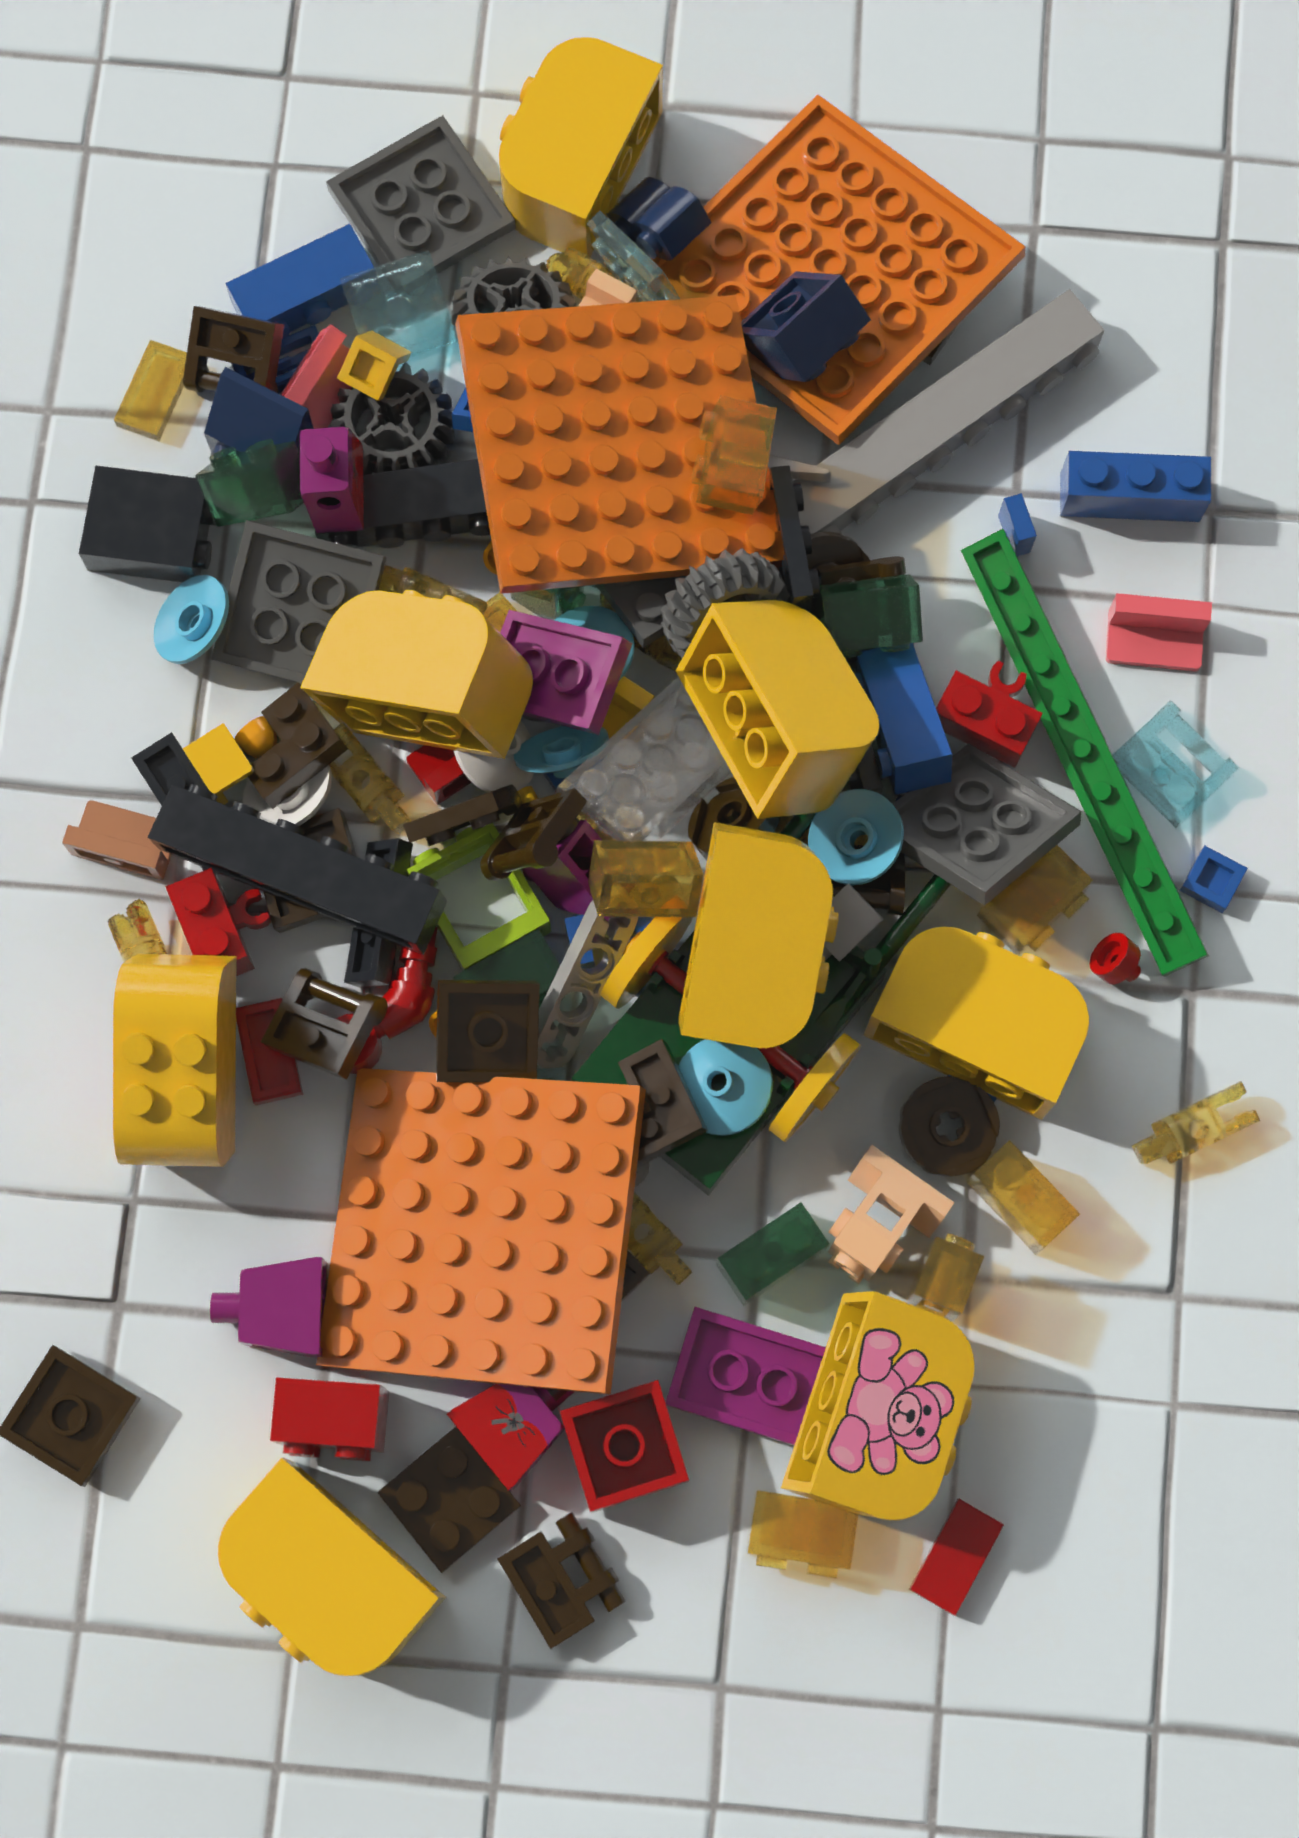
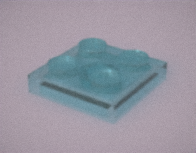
M601 211L587 223L596 238L591 245L605 260L603 262L604 265L619 281L624 282L627 280L637 290V297L641 302L680 299L664 271Z
M429 250L339 278L358 335L374 331L411 351L410 357L458 342Z

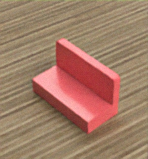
M332 324L320 331L280 394L309 410L314 429L328 428L333 420L331 414L332 404L341 403L338 398L339 388L352 390L351 386L337 379L350 349L342 344L347 335Z
M1116 593L1108 612L1106 662L1110 664L1198 671L1202 666L1203 633L1211 621L1212 602Z

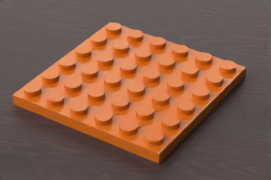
M817 94L703 206L711 221V224L673 260L667 261L659 257L655 259L650 258L632 277L634 286L653 301L736 295L740 320L742 321L795 271L842 275L871 321L859 331L860 337L854 344L838 351L826 362L827 368L821 375L808 382L782 379L746 349L751 377L837 445H840L1025 257L1026 246Z
M736 295L457 315L455 325L500 594L688 576L690 574L689 566L698 568L705 563L706 556L714 560L719 558L723 550L734 555L741 548L748 554L758 552L766 560H769L772 565L782 567L781 562L785 552L781 531H777L776 503L774 492L770 490L769 485L770 471Z
M367 1068L357 1070L321 1326L320 1348L323 1349L322 1357H317L316 1365L327 1368L611 1395L646 1089L640 1085L494 1077L490 1082H437L436 1073Z

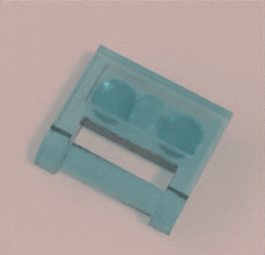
M1171 700L1123 744L1113 756L1122 775L1177 828L1225 784L1240 767L1230 757L1225 760L1179 715L1182 710ZM1166 728L1211 773L1204 782L1157 737L1162 730Z

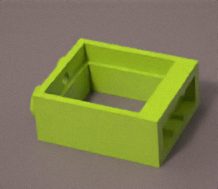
M493 823L472 830L470 826L455 837L456 842L441 851L437 847L431 848L418 855L413 860L414 865L407 869L408 875L410 876L411 872L415 871L438 880L485 854L498 837L499 832ZM520 869L512 871L506 879L526 913L466 946L462 944L444 911L437 924L438 930L466 979L552 932L548 916Z

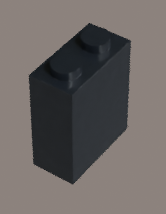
M95 465L78 554L88 571L184 582L191 577L201 575V570H207L210 566L212 545L210 541H207L209 526H216L218 521L219 498L214 497L208 479Z

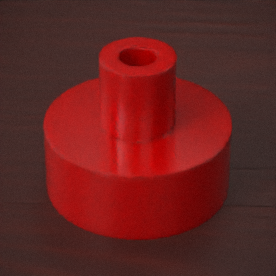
M1123 933L1110 934L1102 939L1094 948L1089 962L1090 969L1110 985L1121 983L1124 980L1132 982L1141 973V967L1138 965L1141 957L1140 948Z

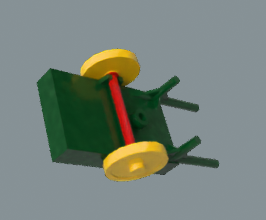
M816 813L794 815L779 834L788 835L799 840L810 827ZM934 874L875 948H870L864 952L856 945L840 962L833 955L825 960L826 963H829L826 989L824 994L815 993L812 1012L803 1029L792 1039L781 1045L758 1048L770 1066L773 1077V1091L766 1111L755 1124L742 1132L732 1135H713L705 1132L659 1157L709 1196L783 1104L784 1106L768 1129L783 1142H786L799 1129L815 1108L822 1112L840 1090V1087L835 1083L861 1048V1045L845 1032L836 1041L835 1039L882 983L887 972L885 966L951 884ZM677 900L668 904L626 946L622 958L611 972L600 996L615 1008L620 1009L648 982L647 987L575 1073L572 1081L628 1085L618 1064L619 1061L662 1039L668 1044L679 1066L685 1054L697 1043L705 1040L684 1036L680 1032L678 1019L694 931L678 950L674 948L686 932L694 914ZM717 1074L713 1077L711 1087L714 1091H720L725 1087L727 1082L725 1074Z

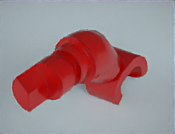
M438 927L435 928L424 955L405 947L401 948L399 960L404 963V967L398 968L396 980L390 981L388 992L382 996V998L386 999L388 1005L385 1018L379 1025L373 1027L350 1074H357V1070L362 1068L372 1069L382 1054L381 1038L385 1035L389 1040L423 1022L430 1011L435 996V989L431 987L433 974L428 972V967H434L437 948L434 946ZM344 1014L336 1019L349 1024L353 1014Z

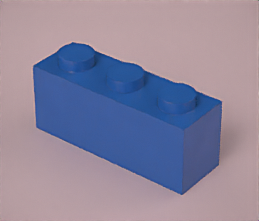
M350 223L225 283L231 303L237 314L284 324L282 338L289 336L290 332L307 324L315 325L323 322L332 312L348 304H360L366 301L373 292L379 290L375 267Z
M1068 451L1060 473V516L1200 522L1211 502V457Z
M912 640L857 652L856 673L854 674L873 704L879 718V731L876 736L879 749L875 750V758L881 778L889 777L895 795L951 782L952 752Z

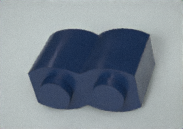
M645 177L606 214L612 224L610 232L620 245L625 248L631 246L642 250L652 259L659 257L667 261L673 260L711 224L697 196L682 187L673 186L670 188L664 182L653 177Z

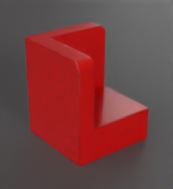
M423 745L406 758L407 764L437 805L472 783L461 770L454 750Z

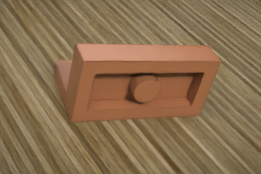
M93 800L87 802L79 827L68 825L62 844L73 856L164 880L172 856L159 850L147 838L156 820L155 817Z

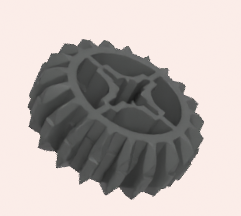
M509 256L505 263L497 264L490 259L486 269L474 266L471 277L461 278L459 289L454 290L452 298L451 324L454 325L455 336L458 339L455 325L457 315L576 307V303L574 302L569 283L562 282L559 271L548 272L545 262L532 266L528 257L521 263L512 262Z
M405 362L400 370L395 372L384 398L379 401L353 387L352 390L339 388L338 398L341 403L332 404L331 414L335 420L330 423L329 428L348 427L363 445V475L372 474L373 472L380 473L436 465L434 458L447 459L449 453L446 444H453L455 441V432L451 429L453 427V411L450 410L452 400L450 395L442 394V384L438 379L428 382V372L424 368L412 375L411 366ZM390 397H400L398 399H389ZM368 408L371 411L373 420L366 426L367 431L358 437L356 434L358 421ZM427 411L431 417L430 424L424 436L418 440L415 436L414 427L420 422L419 416ZM388 449H398V450H400V451H394V452H386V450H388Z
M741 548L734 555H731L728 551L723 550L717 559L712 560L706 556L705 563L698 568L689 566L690 574L686 578L675 579L677 590L669 591L665 594L667 604L660 609L663 616L661 625L664 629L663 633L672 649L683 658L712 603L761 600L788 602L790 595L777 567L774 564L772 565L769 560H766L758 552L748 554Z

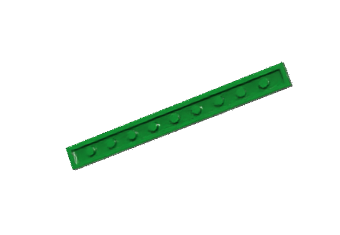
M1002 528L962 549V555L1018 673H1026L1024 685L1036 710L1043 713L1040 719L1162 976H1168L1208 957L1209 954L1007 533Z

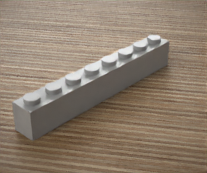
M1070 289L816 465L826 468L831 472V482L801 479L793 481V483L800 482L803 491L804 511L798 512L800 525H808L810 534L825 531L842 534L841 530L855 521L857 524L865 522L879 509L878 504L891 495L894 498L902 496L916 483L915 478L928 469L931 472L939 470L953 457L952 452L965 443L968 446L976 444L986 436L990 430L989 426L1000 418H1003L1005 421L1013 418L1026 406V400L1037 392L1041 395L1047 394L1062 381L1063 374L1074 366L1079 370L1091 363L1100 352L1098 347L1104 329Z

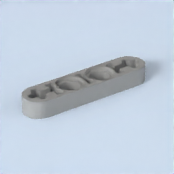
M618 890L602 891L593 898L541 1004L538 1027V1065L545 1069L560 1068L573 1057L600 1002L603 986L618 964L638 921L637 909L627 896ZM617 909L622 912L619 918L611 917L608 922L604 918L607 912L615 913ZM606 933L610 937L608 941L604 938ZM593 948L603 949V957L598 965L589 969L581 967V959L588 950ZM574 991L582 993L583 998L577 1008L568 1012L560 1010V1003L565 995ZM555 1019L559 1022L558 1026L553 1022ZM555 1038L559 1040L557 1046L551 1045L546 1051L542 1047L544 1042L552 1043Z

